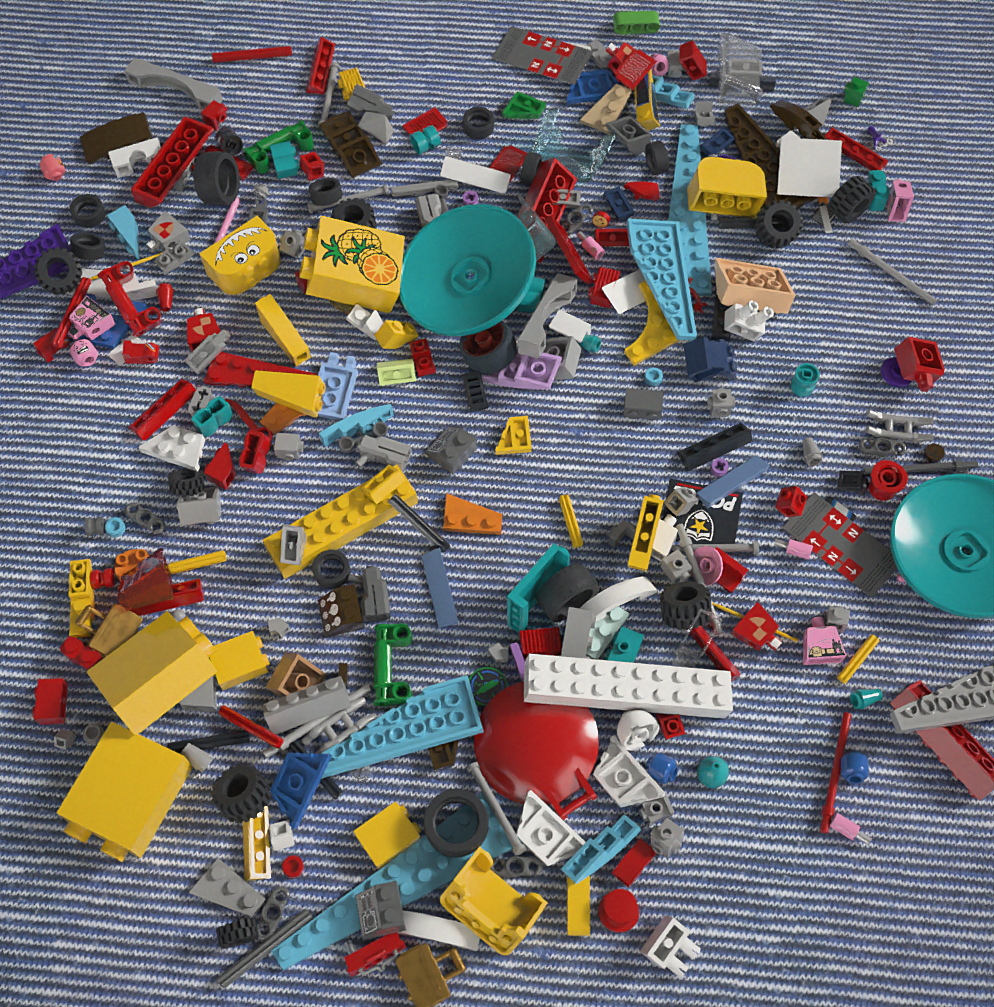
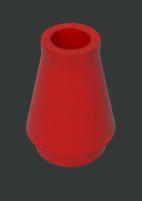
M159 284L156 293L160 310L170 311L174 289L170 284Z

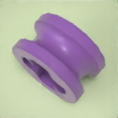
M474 191L465 192L463 194L464 206L478 204V194Z
M722 458L715 459L711 465V473L715 477L726 475L729 467L728 462ZM717 465H720V467L723 466V470H722V471H719V468H718V470H717V469H716V466H717Z

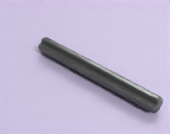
M307 909L301 911L217 978L219 985L222 988L228 987L271 953L274 948L312 920L310 912Z

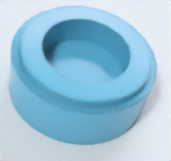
M652 367L646 370L644 381L647 385L658 386L662 382L663 373L660 369Z
M117 517L109 519L105 524V531L110 537L114 538L123 535L126 529L122 519Z

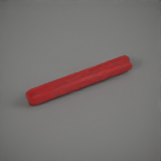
M225 705L220 707L218 715L273 747L281 748L284 743L283 738Z

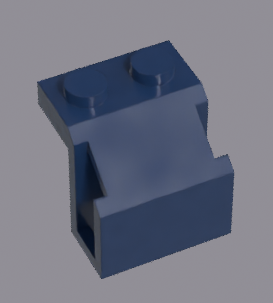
M701 337L683 344L687 374L695 383L723 374L729 381L736 379L735 372L737 371V366L733 360L735 352L732 345H729L725 340L708 341V337Z

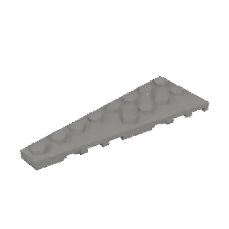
M994 664L984 667L976 673L965 676L944 688H940L915 702L906 704L891 712L889 715L897 734L994 719Z

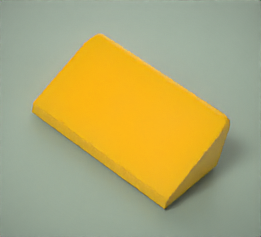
M388 465L360 489L375 504H378L405 480L398 469Z

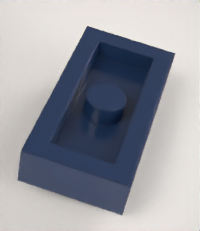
M723 127L701 144L700 149L707 156L718 155L735 141V137Z
M620 187L604 192L603 197L618 222L634 216V210Z

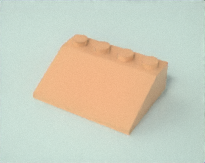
M715 258L717 295L722 304L731 306L737 303L745 306L752 300L758 304L759 311L768 307L774 313L788 314L795 298V293L781 268Z

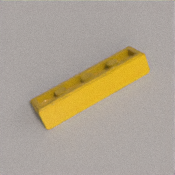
M265 806L264 811L257 814L258 817L255 819L251 818L246 823L243 821L245 881L271 878L268 806Z

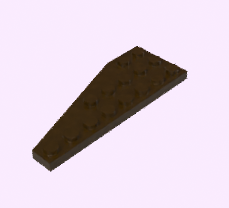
M739 103L724 110L726 122L731 134L735 137L734 142L741 160L756 164L764 173L767 198L763 203L764 207L773 201L784 200V203L789 201L791 206L796 205L795 209H798L818 198L816 196L777 194L780 164L779 148Z

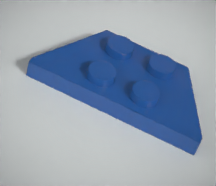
M608 69L581 72L576 83L571 84L566 104L571 105L600 100L616 84L620 85V81L615 79L616 77Z
M287 753L270 788V792L274 799L278 801V806L282 813H286L289 818L291 828H298L332 757L331 754Z

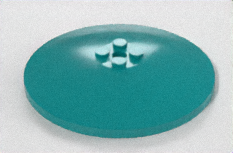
M466 205L439 215L417 233L403 255L399 295L404 308L420 326L433 333L445 336L471 335L496 325L514 311L530 288L536 268V251L532 237L525 225L514 214L493 205ZM470 274H475L472 279H467Z
M950 474L927 480L914 488L903 499L893 517L890 529V546L897 569L907 584L920 597L945 612L966 618H994V480L971 474ZM961 549H969L971 555L964 554Z

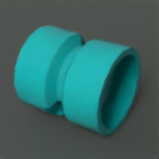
M433 125L423 128V132L417 131L410 134L411 144L418 155L427 152L429 148L434 149L441 145L439 134Z
M803 363L796 368L790 385L793 393L801 397L812 394L820 376L817 367L813 364Z

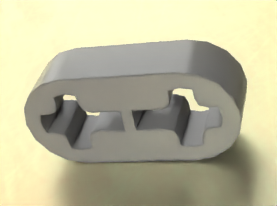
M201 386L195 391L188 407L191 418L195 414L194 410L197 411L199 407L200 409L206 408L207 404L213 399V394L209 387ZM207 393L208 396H204L202 399L201 395Z

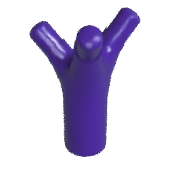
M873 126L868 127L867 130L873 138V150H876L878 141L884 144L887 143L881 137L882 134L878 133Z

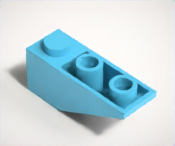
M124 205L107 215L110 221L108 226L112 232H117L116 236L122 244H126L125 248L130 255L133 254L138 260L140 259L138 225L132 213Z

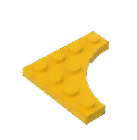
M646 280L639 284V288L648 306L647 323L640 337L624 350L633 366L680 341L674 335Z

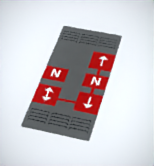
M511 26L492 59L575 84L594 51Z
M815 492L807 499L802 515L791 517L783 526V529L800 542L812 545V551L870 597H873L897 569L891 550Z

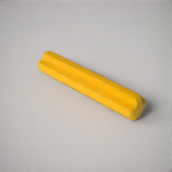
M568 494L561 495L559 502L574 548L582 547L583 540Z
M221 550L169 563L168 568L171 574L225 562L227 556L225 551Z
M871 634L839 673L837 676L839 681L846 684L879 642L875 635Z

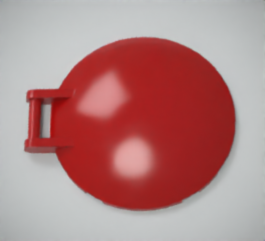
M524 681L505 688L490 700L480 715L483 733L474 736V749L476 760L480 766L479 769L494 790L507 799L523 805L528 791L531 790L546 805L552 804L563 821L568 818L567 815L589 800L592 799L593 801L597 798V795L587 782L596 763L599 748L598 730L588 707L524 702ZM584 787L586 793L561 808L560 802Z

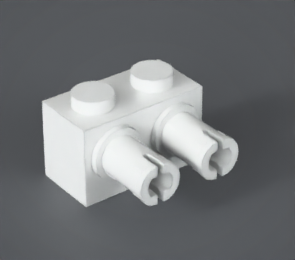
M752 300L745 306L735 303L725 311L724 330L755 341L765 334V321L771 318L774 312L771 308L768 309V307L757 312L759 306Z
M665 915L640 952L656 966L663 969L667 967L678 978H681L684 975L682 971L686 972L688 966L683 964L674 954L678 949H681L693 960L697 957L694 952L699 953L701 948L687 938L690 933L688 929L673 917Z

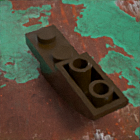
M784 100L771 104L770 108L774 111V114L791 131L797 128L805 139L828 140L819 130L822 124L805 109Z

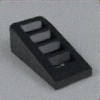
M478 371L464 373L462 380L470 412L488 409L481 373ZM483 400L480 403H472L473 401Z

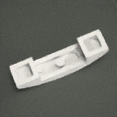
M647 577L632 578L603 590L579 609L593 611L592 616L596 617L597 622L606 617L607 611L637 597L639 600L657 593V589Z
M403 911L406 931L397 932L398 934L410 937L415 936L477 951L480 937L463 923L426 914Z

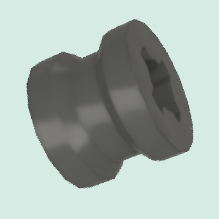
M102 516L96 519L91 517L85 518L87 537L94 534H105V522Z

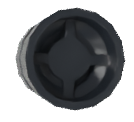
M222 127L217 131L215 141L223 152L236 156L242 151L243 141L233 129Z

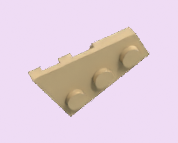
M616 84L580 119V123L610 135L611 133L605 124L619 119L632 90Z

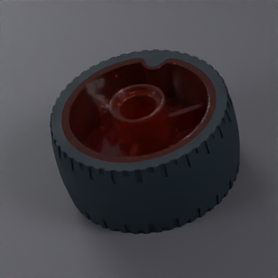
M503 320L484 331L461 336L459 342V349L466 363L473 371H478L483 375L500 372L513 361L517 353L516 339Z

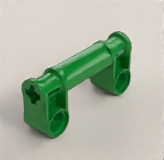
M300 119L298 123L292 126L288 125L286 128L256 141L254 145L248 148H242V151L256 172L264 174L270 170L267 153L271 151L270 145L293 140L301 151L308 152L313 149L314 143L311 131L306 127L303 120Z
M403 623L377 624L374 626L376 631V641L374 642V689L376 690L373 705L378 707L403 705L407 699L413 696V692L406 682H391L392 647L409 646L413 642V635L409 626ZM401 633H408L405 638H399ZM401 690H407V691H408L405 696H403V697H399V696H398V693H399Z

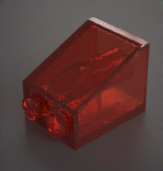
M163 548L156 550L121 577L117 596L120 605L124 604L125 611L174 599L173 581Z

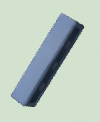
M756 455L703 488L696 495L708 509L766 472L770 466Z
M437 548L421 557L438 627L441 628L458 624V618L441 550Z

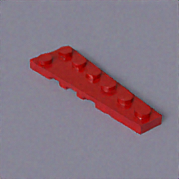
M220 352L212 360L204 382L207 385H238V387L246 388V386H252L255 370L316 376L318 374Z

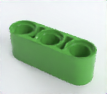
M656 11L617 12L613 15L614 32L616 34L656 33L660 30L659 14Z

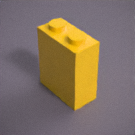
M253 631L214 645L217 652L209 658L218 671L215 675L222 690L269 673L267 666L270 665L266 653L262 654L260 650L263 647L260 636L256 637Z
M396 801L353 831L378 870L421 839L419 835L421 833L420 828L415 821L411 824L407 818L410 815L403 804L399 806Z

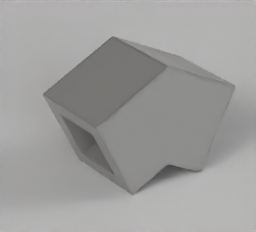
M281 618L268 620L271 636L279 635L283 638L291 630L289 625Z
M498 642L488 649V654L495 663H508V647H502Z
M61 729L54 736V746L66 750L68 747L71 748L77 736L72 732Z

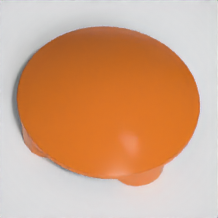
M132 549L119 554L114 565L117 579L129 586H136L146 582L154 570L153 559L144 549Z

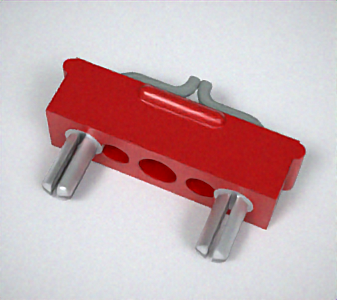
M398 933L384 935L382 938L357 951L352 941L348 940L349 945L347 941L344 943L349 954L344 957L348 967L347 972L351 977L359 973L367 975L375 970H378L380 973L385 970L386 964L397 958L399 952L405 950L406 945L403 940H400ZM384 961V962L382 963L381 968H380V967H377V966H376V967H373L374 965H376V964H378V963Z

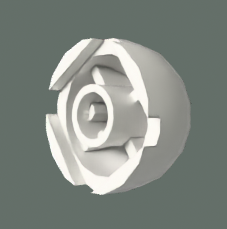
M644 710L625 712L617 725L618 738L628 751L642 748L645 746L643 742L647 739L652 741L659 731V725L655 718Z

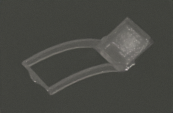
M700 608L680 643L671 666L694 668L709 646L723 619L717 617L713 612H707ZM703 612L719 620L704 649L698 654L682 645L700 613Z

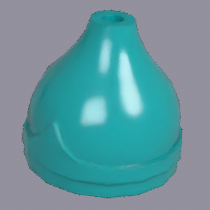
M718 756L704 758L697 767L699 781L708 788L721 787L729 777L727 762Z

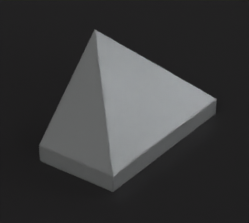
M820 99L804 109L824 125L831 100Z
M365 112L358 124V127L385 145L394 132L393 127L384 114Z

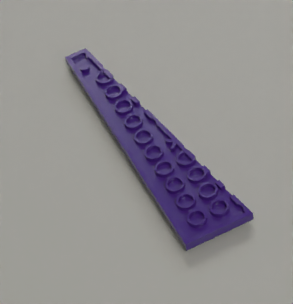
M58 223L39 234V238L32 242L30 240L24 243V247L17 251L14 249L9 252V256L0 259V300L39 283L34 273V264L37 263L36 259L38 256H41V252H47L48 248L55 249V247H59L62 250L65 248L70 252V246ZM56 262L49 267L48 276L51 278L69 270V267L65 263Z

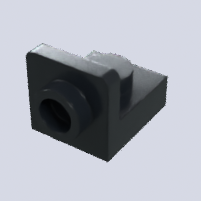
M840 471L837 485L838 490L858 491L860 496H864L865 489L869 487V480L865 477L864 472Z

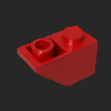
M224 442L222 447L216 450L212 461L205 466L204 475L207 481L227 490L236 477V471L229 446Z

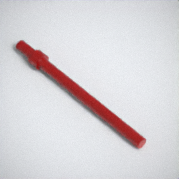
M848 712L843 713L826 802L822 806L821 811L823 817L820 832L825 834L829 832L831 818H834L835 813L834 802L841 772V758L844 755L852 716Z

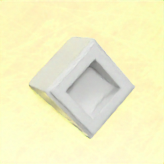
M290 820L269 825L270 840L275 851L295 845L292 828L289 825Z

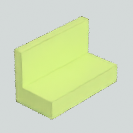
M413 358L377 363L380 386L416 381Z

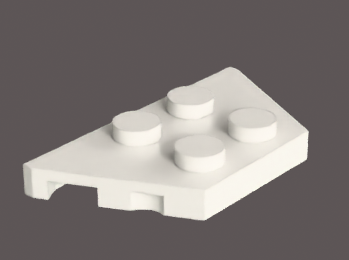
M173 425L140 445L139 449L147 455L198 472V461L202 457L205 438L202 434Z
M613 735L610 738L607 751H604L601 757V763L593 773L594 778L620 808L664 797L665 792Z
M531 790L528 791L516 832L518 839L546 866L574 856L586 842Z

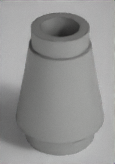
M813 438L804 439L802 441L804 462L808 466L819 465L822 462V453Z
M190 743L181 752L196 771L203 772L213 760L210 757L211 754Z

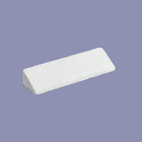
M445 156L440 176L505 194L508 190L511 174Z

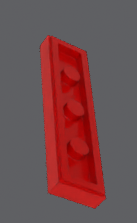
M833 127L824 135L828 140L842 141L841 153L871 171L883 170L888 164V160Z

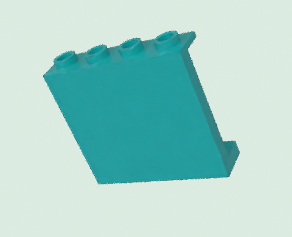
M553 543L507 596V625L518 634L521 630H528V612L537 602L535 596L539 588L555 573L569 566L570 554L566 548Z

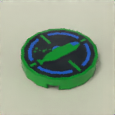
M492 667L480 668L469 678L475 704L480 707H486L495 695L507 688L505 676L499 670Z

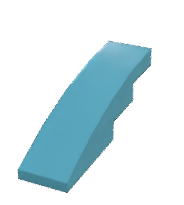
M652 75L656 100L685 109L690 106L695 98L693 92L679 90L677 84L666 83L663 81V77Z
M392 405L374 407L334 423L319 433L321 442L326 447L339 437L348 436L351 438L359 431L363 435L371 432L375 423L385 422L394 416Z
M624 814L612 828L607 826L595 840L590 838L561 868L562 872L578 884L621 851L641 831L640 827Z

